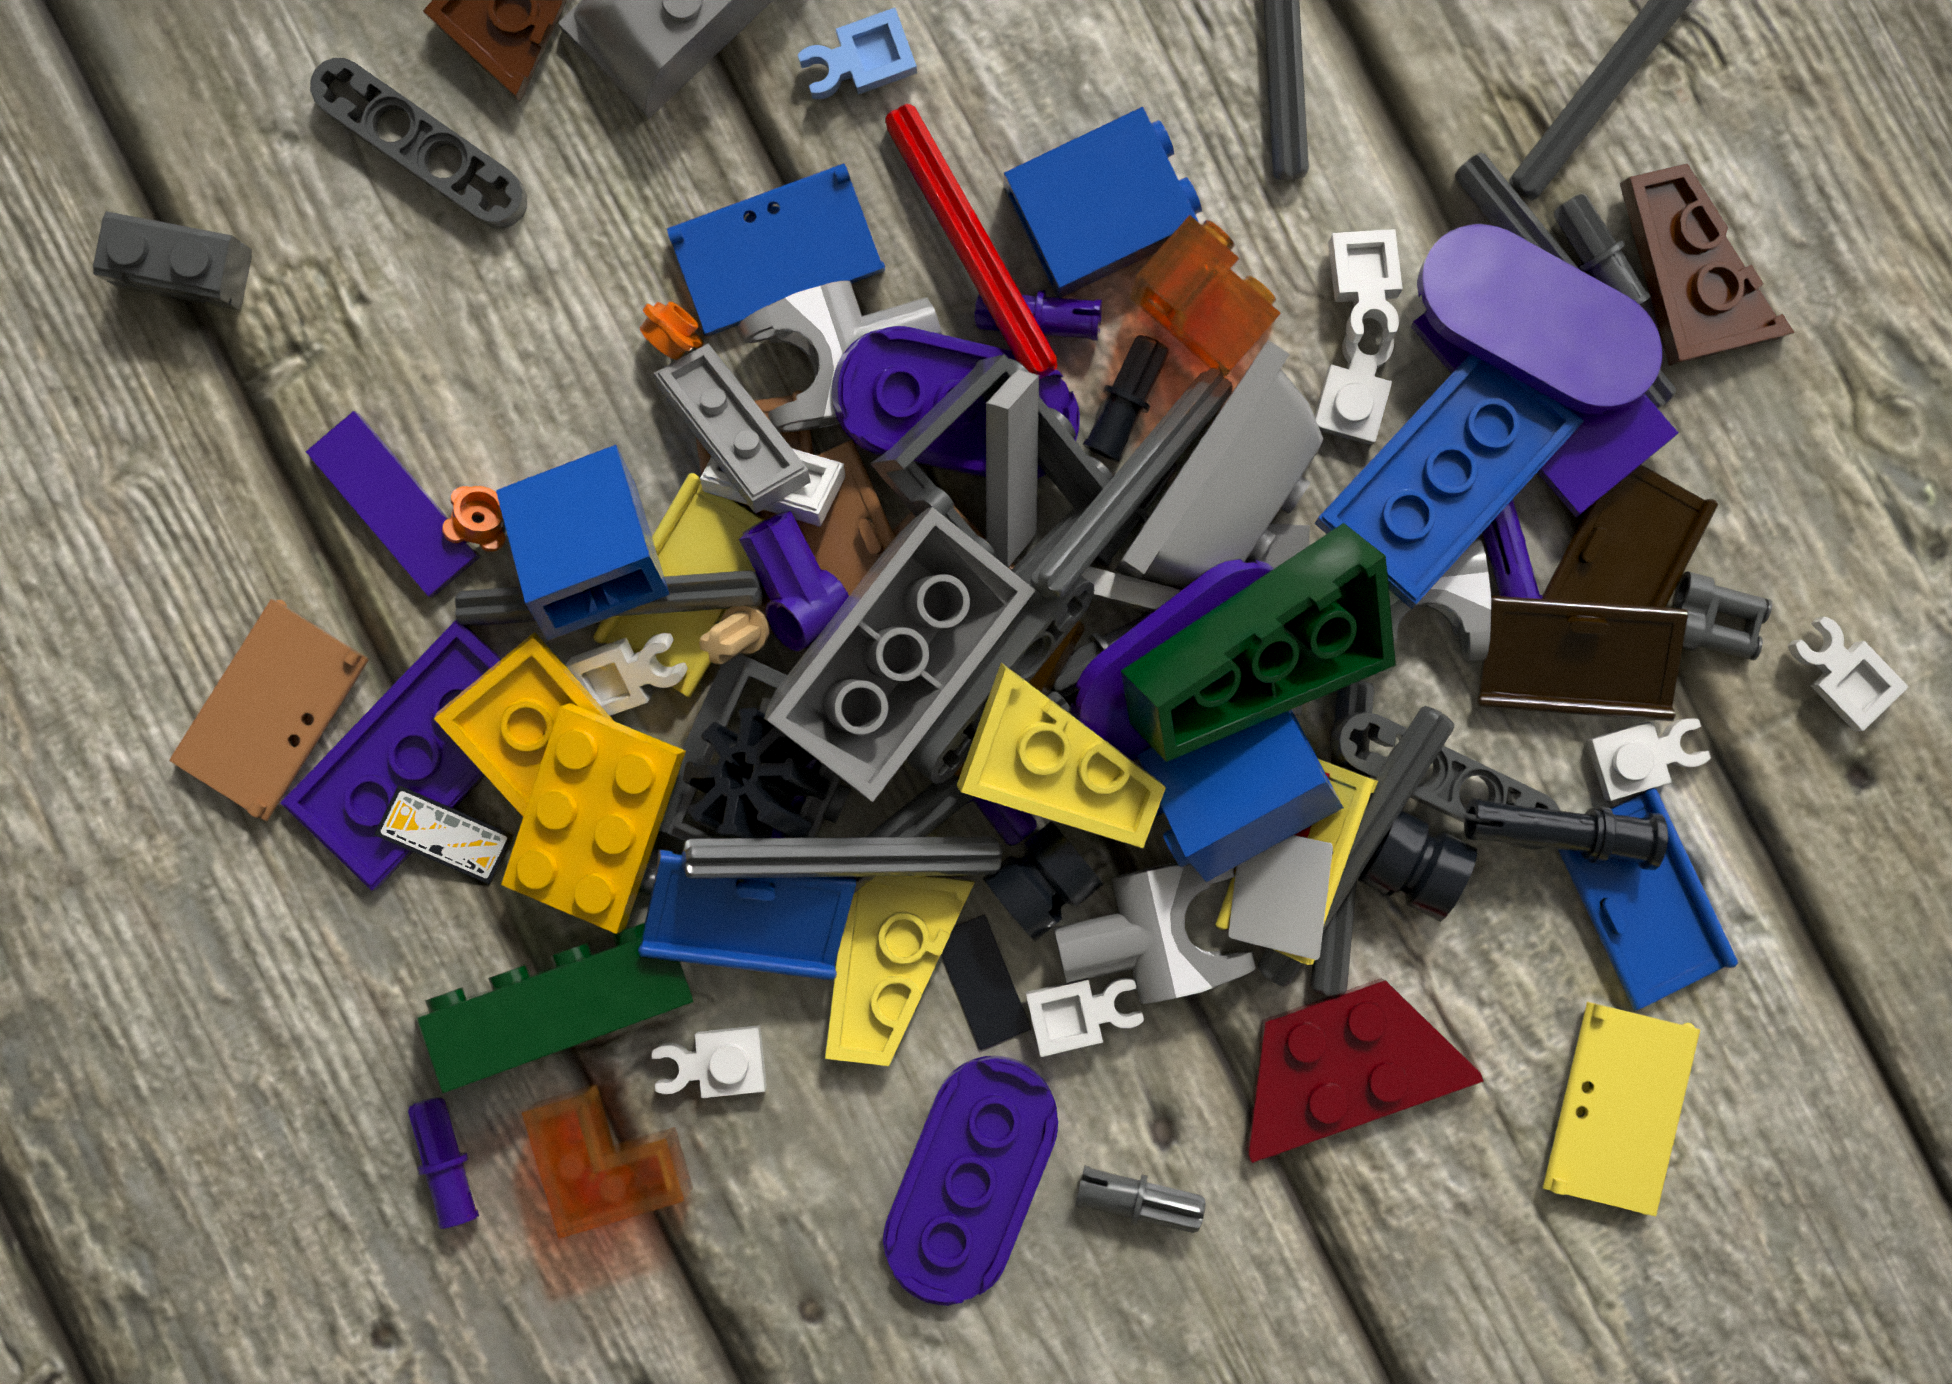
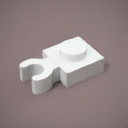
M1395 229L1332 233L1328 247L1335 302L1353 301L1354 308L1346 323V333L1351 343L1360 342L1364 334L1362 320L1367 318L1375 319L1381 324L1384 341H1392L1399 326V317L1396 309L1386 299L1398 298L1403 289Z
M1347 334L1345 335L1342 351L1344 358L1348 362L1347 368L1332 364L1328 367L1314 416L1321 432L1368 445H1373L1376 442L1392 381L1375 377L1376 369L1382 366L1391 356L1394 348V338L1392 341H1384L1382 337L1378 352L1374 355H1366L1360 351L1358 343H1351Z
M1828 617L1816 618L1811 624L1823 636L1822 648L1818 652H1814L1800 639L1793 640L1788 645V649L1798 662L1810 666L1816 665L1823 672L1810 686L1853 731H1864L1909 686L1865 641L1855 642L1847 650L1843 646L1844 635L1840 626Z
M671 633L654 635L647 641L643 649L637 653L633 652L627 638H623L570 657L565 665L609 716L648 703L654 693L650 684L660 688L672 687L681 681L688 670L685 662L672 667H666L660 664L656 658V654L667 651L674 641Z
M1699 719L1676 720L1666 727L1660 737L1657 736L1653 721H1649L1586 740L1604 800L1612 801L1671 783L1666 764L1673 763L1681 767H1696L1711 759L1709 751H1699L1689 755L1680 746L1681 736L1686 731L1701 727Z
M1127 977L1117 978L1107 984L1102 993L1092 995L1088 979L1026 992L1040 1057L1103 1043L1099 1024L1110 1022L1120 1028H1133L1144 1021L1141 1011L1122 1014L1114 1007L1115 998L1119 993L1136 989L1135 980Z
M760 1025L697 1032L695 1034L696 1051H688L677 1043H664L651 1051L652 1059L669 1057L674 1059L679 1066V1074L676 1078L659 1080L655 1083V1091L661 1094L676 1093L683 1089L689 1081L694 1080L700 1081L701 1098L765 1092L767 1089Z

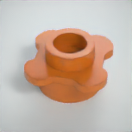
M657 302L654 306L646 304L643 308L647 319L640 326V331L664 355L678 360L686 351H691L693 347L699 349L704 345L703 340L695 333V330L698 328L697 322L679 305L668 302L665 306Z
M462 486L455 489L450 499L453 505L451 518L445 520L442 526L444 537L452 543L468 541L480 544L482 549L487 552L501 549L505 544L506 537L502 531L504 520L497 493L484 486ZM480 515L484 518V521L476 523L472 520V517Z

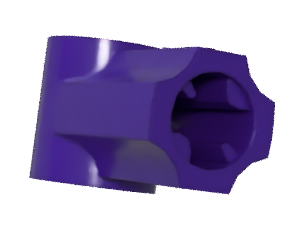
M791 511L778 513L769 519L755 524L743 532V536L739 541L771 600L767 603L765 609L766 618L771 630L783 645L791 650L800 651L815 641L849 595L842 583L833 574L820 569Z

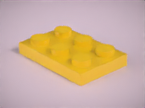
M536 632L531 634L451 700L434 717V720L523 817L559 707L571 703L614 721Z
M571 703L560 706L501 885L615 934L626 929L686 751Z

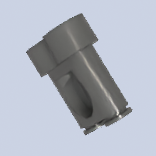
M1686 571L1676 587L1674 597L1675 609L1688 610L1682 649L1695 651L1700 646L1755 661L1759 657L1763 645V639L1759 636L1761 624L1766 623L1771 614L1772 601L1717 586L1712 577ZM1720 612L1745 619L1744 632L1714 624L1716 613Z

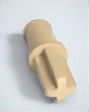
M766 592L763 593L762 604L757 607L745 605L728 608L723 614L721 622L711 627L709 632L700 637V649L708 652L710 662L724 664L739 653L752 654L765 645L768 636L774 634L766 618L765 609L767 603L771 601Z

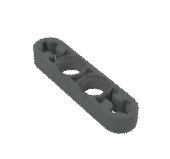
M331 58L322 62L314 70L310 79L312 97L321 109L339 124L483 224L492 228H507L515 225L523 217L527 209V193L519 179L502 164L355 62L346 58ZM352 76L349 84L362 98L369 102L364 113L356 105L343 97H339L333 103L335 95L329 89L330 84L335 79L345 83ZM379 92L380 95L374 98L375 93ZM390 110H402L408 113L410 118V129L407 135L396 142H387L380 139L377 132L380 117ZM362 117L361 122L356 123V121ZM443 145H452L458 148L462 155V164L459 170L447 178H439L432 175L429 169V158L432 152ZM478 164L484 165V167L476 172ZM476 174L481 181L496 190H499L504 183L508 184L505 193L511 199L510 204L505 209L495 205L489 212L485 211L489 202L478 190L469 185L474 175ZM466 187L465 194L459 195L458 192Z
M1080 576L1064 597L1056 598L1053 601L1046 600L1036 590L907 757L909 764L936 784L945 782L952 777L966 761L1000 664L1003 663L1029 683L1089 608L1095 591L1094 584Z
M1369 712L1347 714L1339 719L1332 729L1330 737L1331 751L1336 760L1346 768L1375 780L1388 758L1375 752H1360L1356 757L1357 745L1349 740L1351 732L1364 731L1369 726L1368 738L1383 747H1394L1388 755L1389 758L1397 744L1395 745L1396 737L1400 741L1408 728L1378 714ZM1445 746L1442 747L1433 761L1431 778L1422 786H1417L1410 797L1463 823L1464 819L1490 822L1491 820L1475 818L1476 815L1465 813L1466 809L1460 802L1459 793L1464 781L1471 776H1478L1488 787V802L1561 811L1557 803L1548 795ZM1507 843L1511 846L1524 849L1536 850L1546 848L1539 846Z

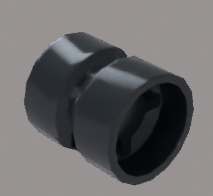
M1401 811L1359 876L1358 881L1388 896L1402 891L1405 893L1407 906L1441 922L1454 908L1469 881L1477 858V848L1445 832L1431 837L1429 836L1428 823Z
M1052 821L1024 843L1025 855L1021 859L1009 855L1001 862L999 872L994 875H985L982 878L1003 906L1035 942L1062 920L1061 907L1063 905L1069 904L1077 907L1104 885Z

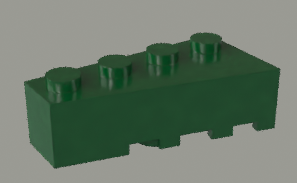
M1342 523L1121 670L1130 725L1168 762L1396 666L1386 556L1349 526Z
M644 922L624 929L617 934L613 933L612 936L616 946L591 954L588 943L551 955L554 967L529 976L526 965L489 977L488 980L492 989L466 998L464 989L461 987L425 1000L428 1011L415 1017L442 1093L693 1003L694 1001L680 962L640 957L638 948L641 944Z

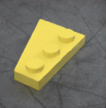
M1003 663L1000 664L957 783V787L962 793L1144 848L1166 789L1159 780Z
M875 876L854 893L837 954V976L834 979L825 1059L882 1066L890 1065L975 881L938 876Z

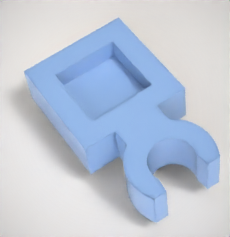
M896 8L836 28L840 47L831 50L826 46L812 45L798 53L801 68L810 67L813 64H823L829 69V73L824 80L809 85L813 99H825L832 96L839 89L841 82L850 78L853 79L859 95L917 74V66Z

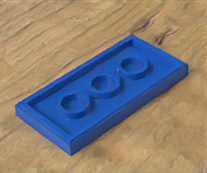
M1470 354L1324 510L1314 524L1327 534L1342 523H1345L1386 556L1389 590L1412 610L1578 429L1584 420L1570 408Z

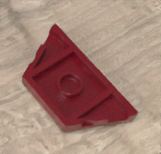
M1380 978L1351 988L1344 995H1331L1262 1020L1259 1042L1260 1058L1258 1072L1255 1075L1252 1098L1254 1101L1250 1139L1247 1138L1246 1151L1249 1160L1254 1163L1484 1082L1481 1072L1386 980Z

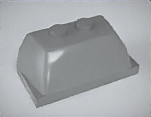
M581 0L558 24L562 31L650 119L773 0Z
M1267 340L1115 568L1116 571L1125 576L1183 590L1206 571L1225 561L1241 559L1243 562L1257 563L1255 560L1259 561L1275 537V534L1267 530L1268 526L1280 508L1290 514L1311 482L1302 477V475L1318 452L1323 441L1322 434L1308 401L1281 369L1290 355L1288 352Z
M933 507L927 508L892 540L783 680L767 706L764 719L873 802L1036 590Z

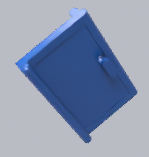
M845 163L666 228L701 321L702 333L706 337L736 327L752 313L794 293L837 281H850L853 284L885 271V264L878 255Z
M1656 788L1648 789L1610 809L1614 815L1643 818L1647 813H1659L1665 818L1668 830L1667 849L1665 857L1657 870H1644L1640 868L1637 862L1608 859L1604 864L1590 863L1581 856L1579 851L1558 849L1634 1011L1640 1010L1724 967L1734 968L1738 964L1733 949ZM1602 899H1605V900L1603 901V907H1601V906H1600V901H1601Z
M659 850L657 870L638 953L640 957L833 981L837 976L835 962L854 895L856 878L690 879L686 877L683 870L682 855L673 854V851Z

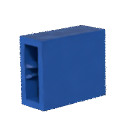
M1140 107L1004 172L1003 188L1056 298H1062L1182 241L1192 236L1199 222L1196 214L1202 212L1198 195L1187 177L1178 180L1168 159L1174 155V148L1170 137L1160 120L1153 123L1150 122L1144 107Z
M617 445L496 490L525 604L547 641L670 595L636 483Z
M1292 709L1168 762L1152 747L1137 755L1143 769L1166 787L1156 816L1165 813L1171 826L1170 830L1163 833L1170 852L1181 868L1191 863L1205 882L1212 880L1344 808Z

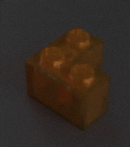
M1189 215L1137 274L1130 299L1210 369H1219L1222 371L1224 378H1227L1275 323L1281 313L1272 306L1276 298L1264 284L1250 275L1243 280L1233 272L1239 257L1231 251L1235 244L1227 233L1209 220H1205L1201 225Z
M597 1084L537 1101L522 1112L558 1239L684 1202L693 1189L676 1127L614 1145Z

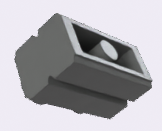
M106 211L102 218L93 263V274L103 280H107L106 282L115 287L203 304L207 301L213 306L240 311L252 259V249L241 243L233 235Z

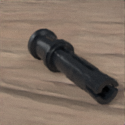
M1472 798L1469 801L1465 812L1476 815L1475 818L1491 820L1490 822L1464 819V832L1468 840L1481 839L1579 851L1581 856L1590 863L1604 864L1608 859L1637 862L1640 868L1644 870H1657L1665 857L1667 849V823L1665 818L1659 813H1647L1643 818L1614 815L1609 807L1595 806L1588 809L1585 814L1488 802L1477 798Z

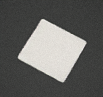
M1293 835L1237 865L1229 937L1318 960L1321 950L1333 852L1332 844Z

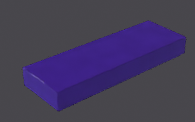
M356 411L350 413L305 451L427 596L432 598L481 557L468 541L452 543L444 537L442 526L448 517Z

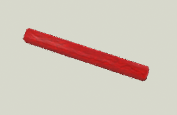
M904 104L898 109L891 111L885 117L887 131L1015 359L1029 373L1039 375V380L1048 376L1057 369V357L916 107L911 104Z

